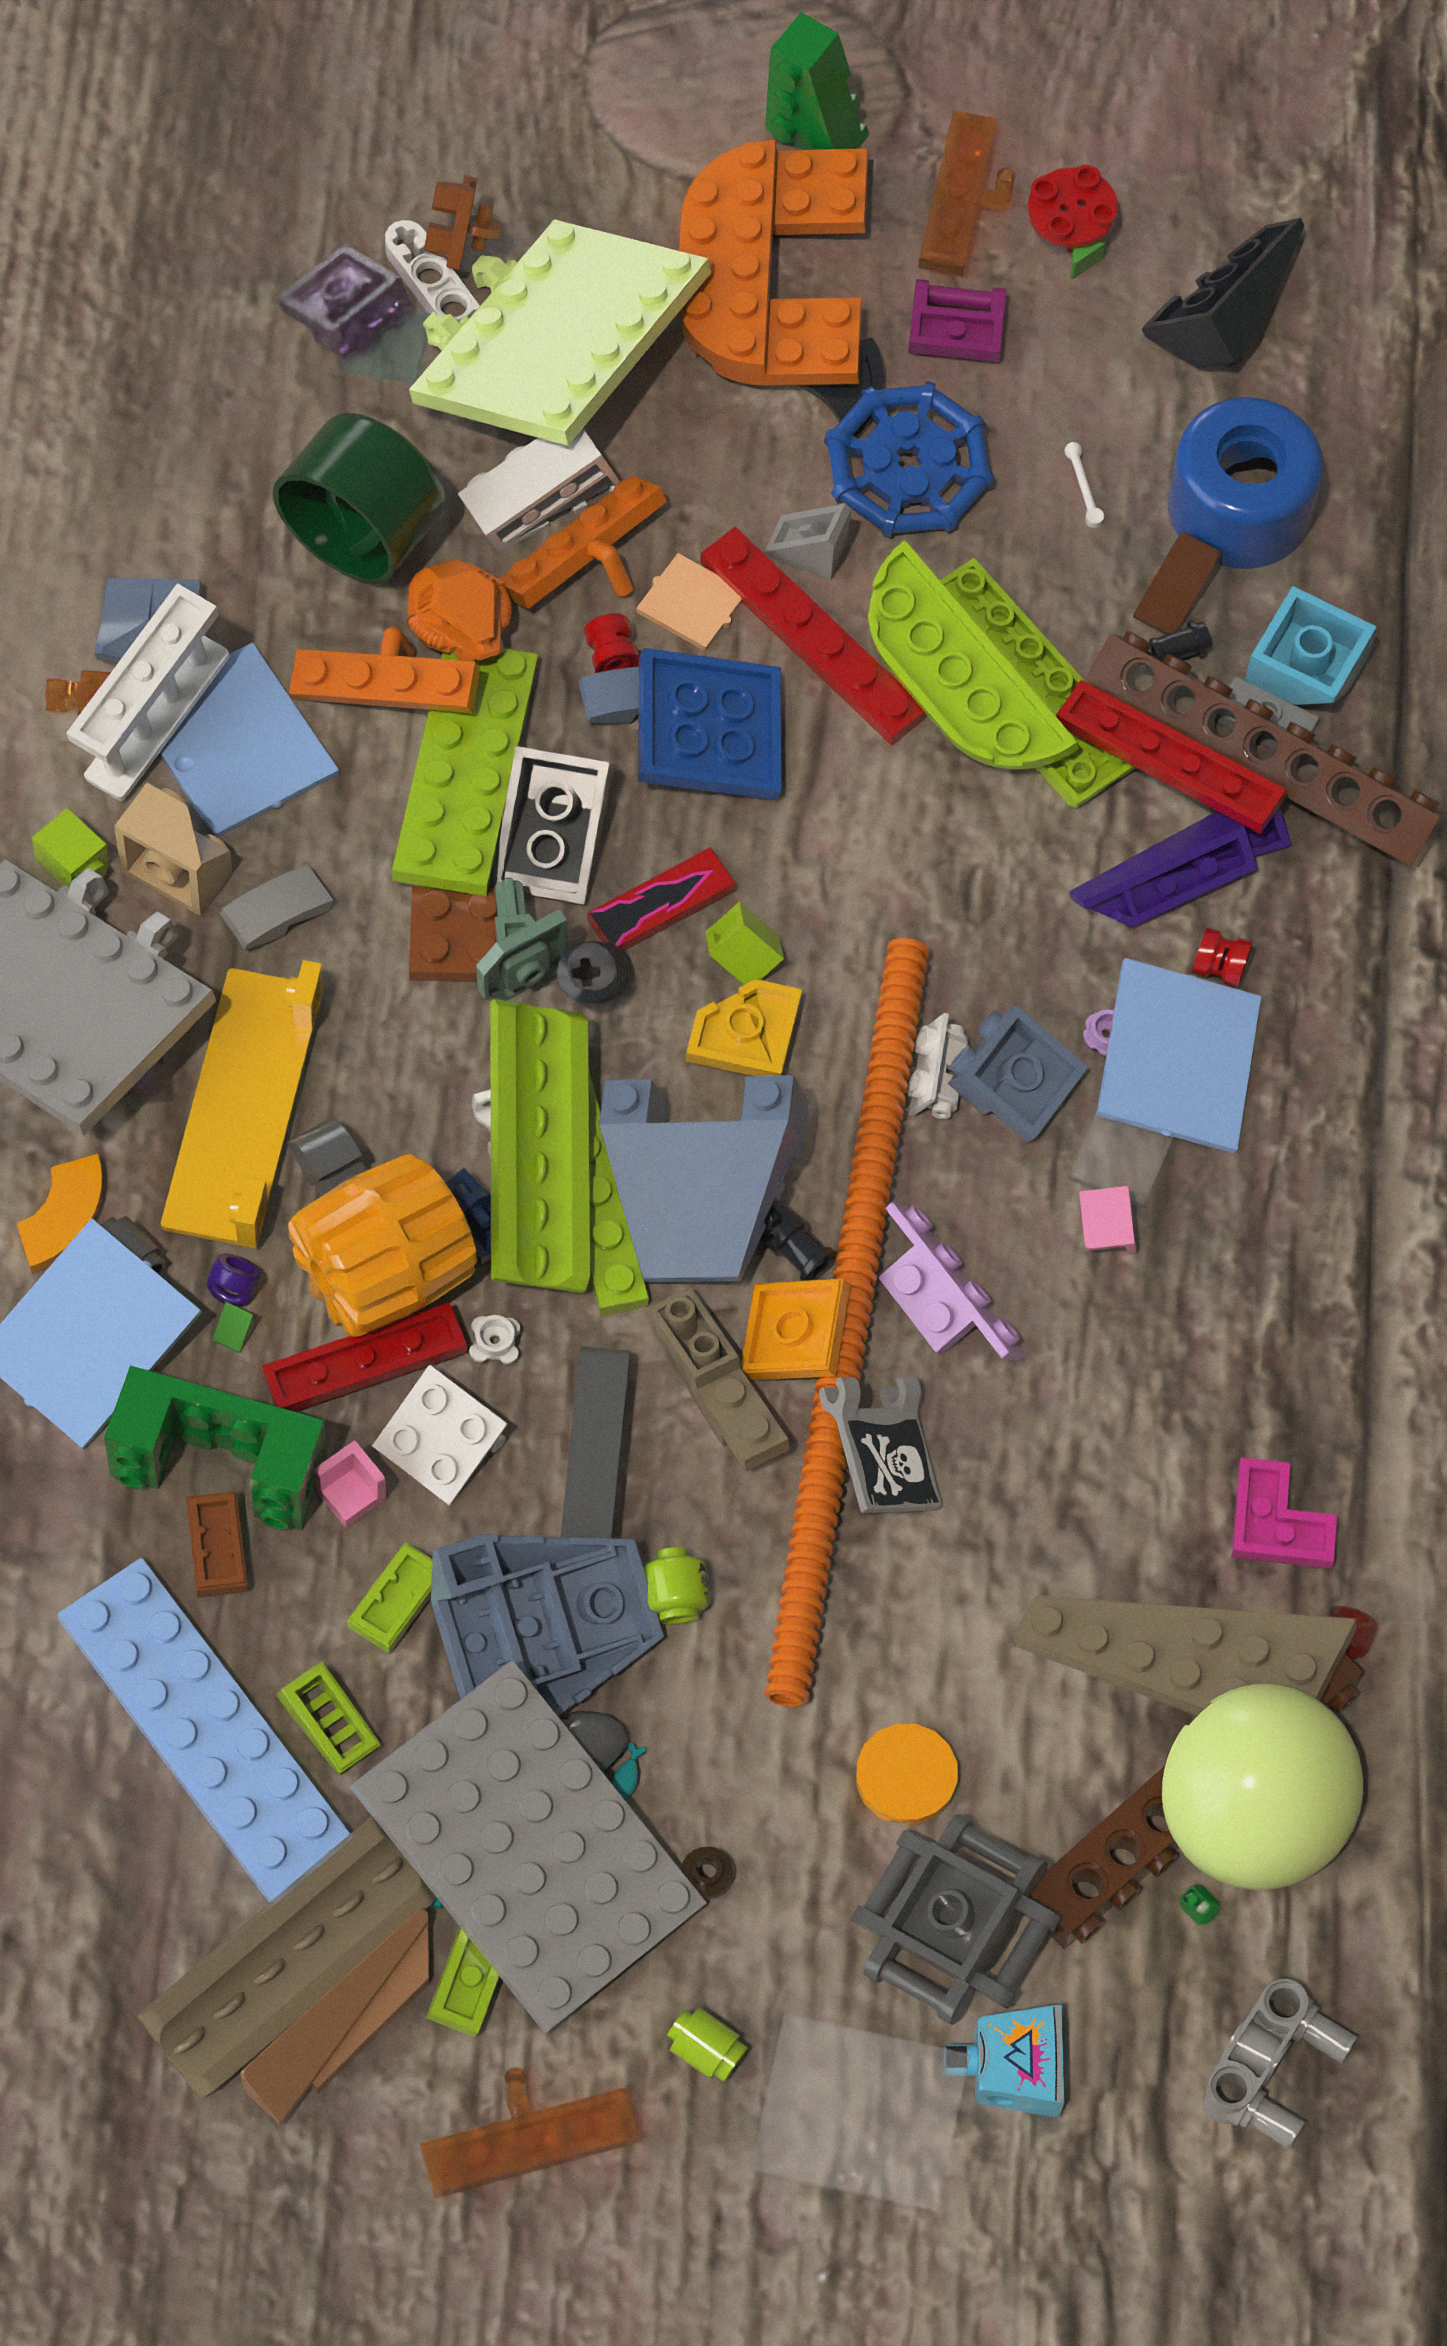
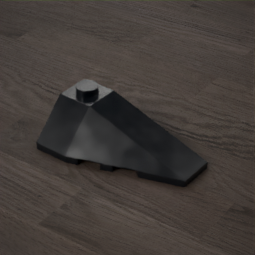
M1297 218L1268 224L1228 254L1230 264L1221 266L1213 272H1205L1195 281L1199 288L1184 300H1182L1181 296L1175 295L1166 302L1142 327L1145 337L1199 369L1217 365L1220 368H1228L1240 362L1245 356L1244 351L1257 338L1305 226L1302 219Z

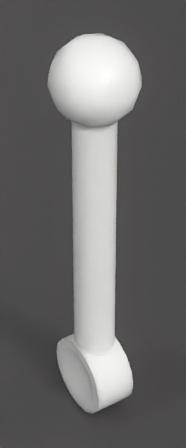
M1070 442L1066 445L1064 452L1066 457L1072 460L1088 510L1085 522L1091 528H1098L1103 524L1104 513L1101 509L1096 508L1080 458L1082 447L1077 442Z

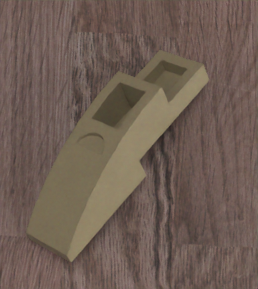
M692 1287L648 1307L651 1321L692 1398L722 1446H729L744 1470L747 1472L789 1451L788 1437L741 1370L739 1356Z

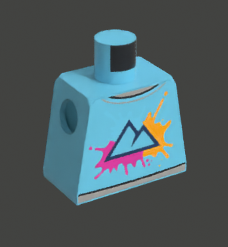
M1050 2005L978 2018L974 2031V2044H945V2076H975V2099L981 2105L1050 2117H1060L1064 2105L1062 2005Z

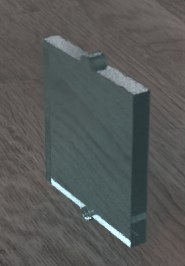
M357 301L340 367L341 372L373 377L376 382L387 379L414 384L427 336L423 322L429 317L430 313L400 309L397 304H391L388 307Z

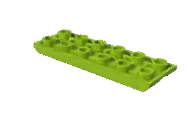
M972 558L940 579V582L1056 716L1079 681H1084V679L975 558ZM1069 732L1078 742L1079 749L1057 762L1037 767L1036 769L1069 806L1078 808L1110 784L1133 771L1136 767Z
M493 999L490 1001L491 1281L583 1293L586 1291L590 1279L588 1020L584 1013L535 1007L524 1003Z

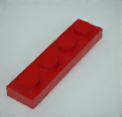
M448 1302L401 1318L362 1336H348L262 1365L261 1368L274 1406L297 1411L467 1353V1343L452 1306Z

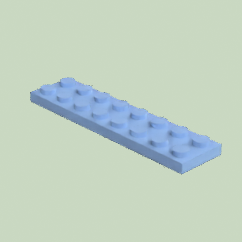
M142 1557L57 1613L61 1625L268 1902H271L350 1834Z

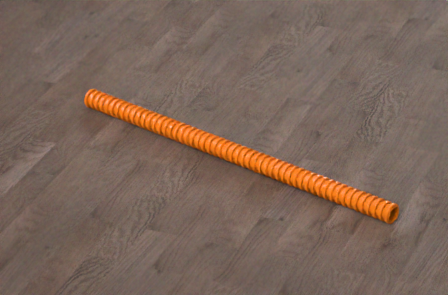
M912 938L894 939L887 945L886 952L888 955L885 957L884 963L886 968L883 970V982L880 987L881 995L878 999L879 1008L876 1012L877 1022H875L873 1030L875 1035L872 1037L871 1042L873 1048L869 1054L871 1062L867 1066L868 1076L865 1078L864 1085L866 1089L863 1091L862 1097L864 1102L861 1104L860 1109L862 1116L859 1117L858 1121L859 1130L856 1133L855 1139L857 1143L854 1145L853 1151L855 1157L852 1158L851 1163L853 1170L849 1175V1182L851 1184L847 1187V1196L849 1198L845 1200L844 1209L846 1212L843 1213L842 1218L844 1225L840 1230V1237L842 1239L838 1242L837 1250L839 1254L836 1255L835 1260L837 1267L833 1272V1279H844L850 1285L836 1376L818 1377L819 1379L815 1382L814 1390L816 1394L813 1395L812 1400L814 1408L810 1412V1420L812 1422L808 1424L807 1433L809 1437L806 1438L805 1442L807 1451L803 1454V1463L805 1465L801 1467L800 1476L802 1480L799 1481L798 1485L800 1494L797 1495L795 1503L798 1508L794 1510L793 1520L796 1523L791 1527L793 1538L789 1540L788 1545L791 1552L786 1557L788 1567L785 1568L783 1576L786 1581L782 1583L781 1588L784 1596L780 1597L779 1600L781 1611L777 1613L776 1622L779 1625L774 1630V1637L777 1640L772 1642L771 1651L774 1655L770 1657L769 1666L772 1669L767 1673L766 1680L769 1685L765 1686L764 1696L771 1702L786 1707H798L808 1703L810 1694L807 1689L811 1688L812 1678L809 1675L813 1673L815 1664L811 1660L816 1658L817 1653L814 1645L818 1643L819 1634L817 1630L821 1628L822 1622L819 1616L823 1614L824 1604L821 1601L826 1597L824 1586L828 1584L829 1578L826 1572L830 1570L831 1560L828 1557L832 1556L833 1545L831 1543L835 1540L836 1535L833 1528L837 1526L838 1522L836 1513L839 1512L841 1504L838 1499L842 1497L843 1491L840 1485L844 1483L845 1473L843 1470L847 1467V1460L836 1420L822 1407L819 1399V1390L823 1387H837L835 1380L840 1377H856L859 1383L861 1380V1373L859 1371L863 1367L864 1360L862 1356L865 1355L866 1349L864 1342L867 1341L868 1336L866 1328L870 1324L868 1314L872 1312L873 1304L871 1300L874 1298L875 1293L873 1286L876 1285L877 1281L875 1272L879 1268L878 1258L881 1256L882 1250L880 1244L883 1243L884 1237L882 1231L886 1225L884 1217L887 1216L888 1212L885 1208L888 1206L886 1203L890 1200L891 1193L889 1189L892 1188L893 1182L891 1176L894 1174L895 1169L893 1162L896 1161L898 1134H900L902 1126L900 1121L903 1119L904 1113L902 1108L905 1106L906 1101L904 1094L907 1093L909 1067L912 1064L913 1058L911 1053H913L915 1045L913 1040L916 1038L917 1033L915 1027L918 1025V1013L921 1008L919 1000L923 996L924 973H926L928 965L926 960L929 958L930 952L927 945Z

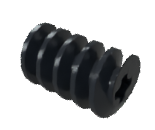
M583 941L573 945L564 952L558 964L557 977L560 987L571 999L581 1003H603L615 999L624 991L632 969L629 958L621 948L608 942ZM600 967V976L588 978V968Z

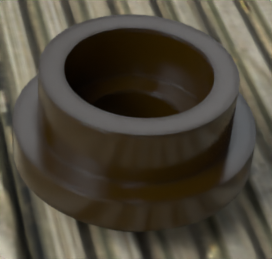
M700 1847L691 1851L685 1857L681 1866V1871L703 1899L718 1897L730 1886L733 1874L731 1862L722 1851L716 1848ZM709 1864L716 1869V1874L711 1878H703L698 1874L697 1869L701 1865Z

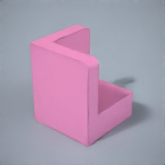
M1122 1186L1079 1191L1086 1249L1091 1251L1126 1247L1127 1254L1137 1253L1129 1187Z
M355 1440L314 1469L316 1492L345 1528L386 1500V1480L384 1475Z

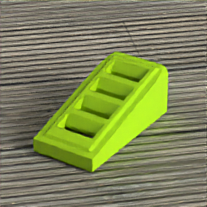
M323 1661L283 1687L276 1694L290 1716L338 1775L381 1746ZM315 1686H318L323 1693L304 1705L299 1697ZM330 1701L336 1709L316 1722L311 1714ZM343 1717L348 1725L328 1739L323 1730ZM356 1733L361 1741L342 1755H339L335 1746Z

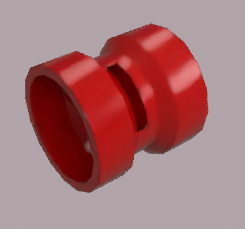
M620 613L605 614L587 623L584 628L587 645L594 649L595 652L592 655L595 673L639 666V652L637 646L630 641L632 628L630 620L626 615Z
M1207 927L1194 962L1192 973L1204 977L1211 974L1220 976L1224 983L1239 987L1253 942L1242 938L1230 940L1224 938L1221 931Z

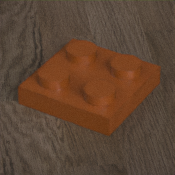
M412 886L409 981L477 982L476 965L497 942L495 917L498 916L494 888H488L486 897L425 886Z

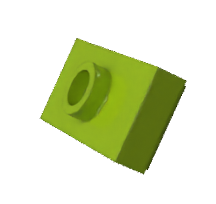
M405 1542L349 1617L347 1627L390 1654L431 1598L433 1559Z

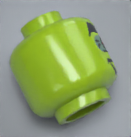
M672 1547L657 1551V1559L648 1562L643 1567L648 1582V1605L651 1610L657 1612L660 1624L677 1625L694 1622L699 1619V1612L705 1610L710 1604L706 1564L700 1558L688 1556L687 1548Z

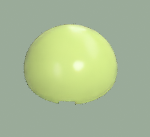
M1253 1684L1221 1694L1211 1700V1704L1189 1726L1185 1724L1168 1755L1162 1781V1802L1169 1831L1181 1851L1194 1866L1206 1875L1230 1886L1243 1889L1268 1890L1290 1886L1303 1881L1320 1871L1338 1855L1356 1826L1363 1799L1362 1766L1356 1746L1344 1724L1329 1708L1311 1695L1295 1688L1276 1684Z

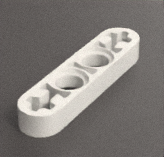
M401 220L389 226L385 233V253L387 258L429 315L435 312L436 315L444 316L445 314L441 310L442 306L449 302H458L465 306L466 311L454 318L458 322L465 316L470 319L480 305L452 268L446 267L447 260L444 257L424 251L427 235L425 230L418 223L409 220ZM403 239L407 244L413 242V252L416 258L412 260L411 251L405 244L398 245V240ZM434 269L442 275V278L436 283L426 284L421 282L417 275L422 270Z

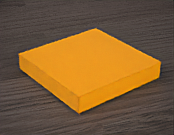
M844 1279L755 1283L740 1365L748 1380L836 1376L850 1285Z

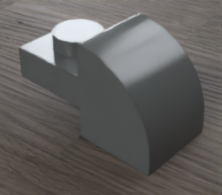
M329 1118L287 1141L310 1185L314 1183L321 1196L347 1179L366 1171L360 1160V1157L363 1156L347 1130L335 1118Z

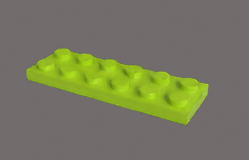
M505 648L504 652L477 663L481 669L473 713L429 710L392 867V881L487 897L499 842L515 746L520 747L538 667V654ZM442 652L441 659L458 660L455 652Z

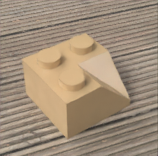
M146 783L115 824L120 872L199 916H202L232 875L231 851L226 844L214 835L205 834L203 836L194 831L188 805L181 796L170 789L163 788L160 790Z

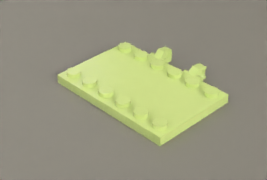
M554 219L518 262L508 260L505 264L499 257L481 255L472 265V273L477 288L490 287L492 293L470 319L465 316L458 322L451 314L439 316L432 312L423 322L428 337V344L438 346L442 351L409 389L412 402L416 405L569 446L711 274L709 260L705 257Z

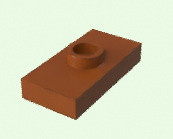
M231 1491L186 1497L197 1597L248 1591L237 1492Z

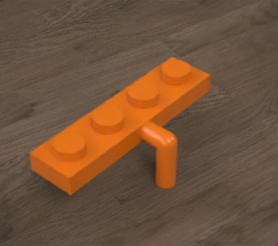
M635 475L618 483L611 493L595 505L583 510L576 520L560 532L549 536L541 547L525 559L514 563L510 570L499 578L505 582V588L511 601L527 609L531 608L594 558L602 562L616 596L624 597L629 595L633 591V586L618 551L612 544L667 502L661 487Z
M391 626L385 629L379 655L297 649L289 694L294 700L473 713L481 668L475 661L414 657L416 653L415 646L397 627Z

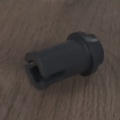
M1193 620L1187 622L1186 628L1158 638L1149 639L1151 653L1163 660L1167 653L1179 659L1194 654L1202 657L1205 655L1206 650L1212 648L1211 636L1205 623L1200 622L1196 624Z

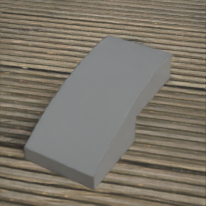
M305 865L248 891L224 906L220 915L242 947L247 950L284 937L291 924L327 913L334 900L310 866Z

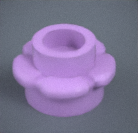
M1110 1009L1090 1015L1085 1022V1027L1087 1028L1083 1032L1086 1045L1090 1049H1096L1102 1056H1106L1109 1037H1104L1102 1031L1110 1033L1114 1010Z

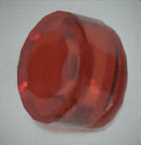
M1335 1606L1331 1608L1327 1617L1356 1619L1357 1630L1350 1644L1357 1646L1348 1647L1345 1654L1351 1660L1362 1658L1368 1652L1370 1644H1372L1377 1629L1376 1621L1367 1613L1352 1607Z

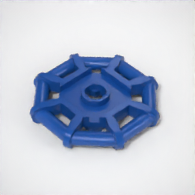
M926 381V384L921 386L878 390L870 386L861 391L862 397L837 426L826 431L824 444L828 446L834 485L831 495L837 503H846L851 509L881 529L883 536L891 538L892 534L937 529H944L946 532H950L957 528V521L984 489L992 487L994 474L990 472L984 435L986 427L984 419L980 415L974 416L935 388L936 383ZM918 404L917 414L901 411L895 416L889 417L885 407ZM932 408L957 427L948 433L928 418L930 409ZM871 416L877 426L865 440H861L852 436L865 420ZM967 442L971 467L957 466L956 447ZM903 453L915 454L918 463L921 465L915 467L910 464L904 469L900 466V455ZM848 455L861 457V464L863 463L864 470L863 475L851 478ZM953 482L963 485L948 504L941 498V495ZM870 490L889 504L887 511L863 493ZM921 502L920 506H929L930 508L929 512L900 514V508H908L909 503Z

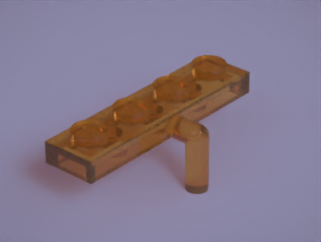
M953 110L918 268L963 276L978 207L1001 211L1007 210L1010 207L1015 179L1013 170L1001 168L997 172L995 191L983 188L995 136L997 118Z
M515 2067L509 2069L505 2073L504 2078L505 2098L511 2115L510 2119L420 2143V2150L433 2197L437 2199L639 2143V2135L624 2087L531 2112L526 2094V2075L522 2069Z

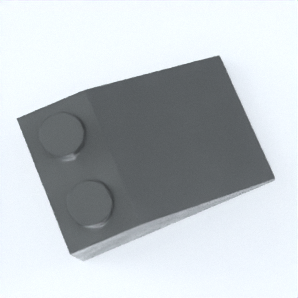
M515 746L490 888H495L496 883L504 881V878H513V880L521 881L524 894L585 905L609 812L617 765L605 761Z

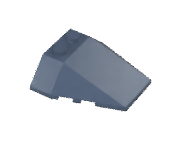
M481 1534L433 1549L431 1604L460 1700L513 1660L559 1717L575 1703H580L589 1696L593 1689L611 1675H616L664 1637L657 1612L651 1610L648 1605V1582L635 1539Z

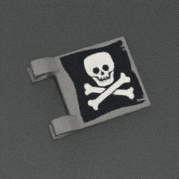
M901 1376L896 1379L897 1386H884L879 1389L880 1400L884 1408L858 1409L861 1391L856 1377H840L835 1380L837 1387H823L819 1390V1399L822 1407L836 1420L861 1513L937 1511L943 1507L917 1412L921 1388L916 1376Z

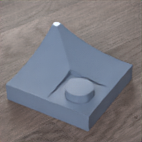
M107 578L102 619L95 646L97 660L118 664L178 583L202 597L203 587L199 579Z

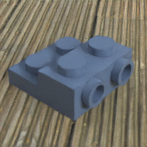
M1015 1004L1001 1012V1014L994 1010L983 1020L976 1030L982 1036V1039L974 1049L967 1045L954 1058L949 1067L955 1074L947 1084L983 1115L990 1111L993 1112L1028 1143L1037 1137L1088 1067Z

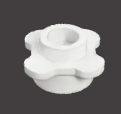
M500 1315L479 1316L473 1320L471 1330L475 1334L474 1344L469 1349L472 1360L477 1363H483L487 1359L500 1360L505 1365L512 1364L517 1360L519 1352L515 1347V1337L520 1333V1324L517 1320ZM498 1337L500 1341L497 1344H493L490 1339Z

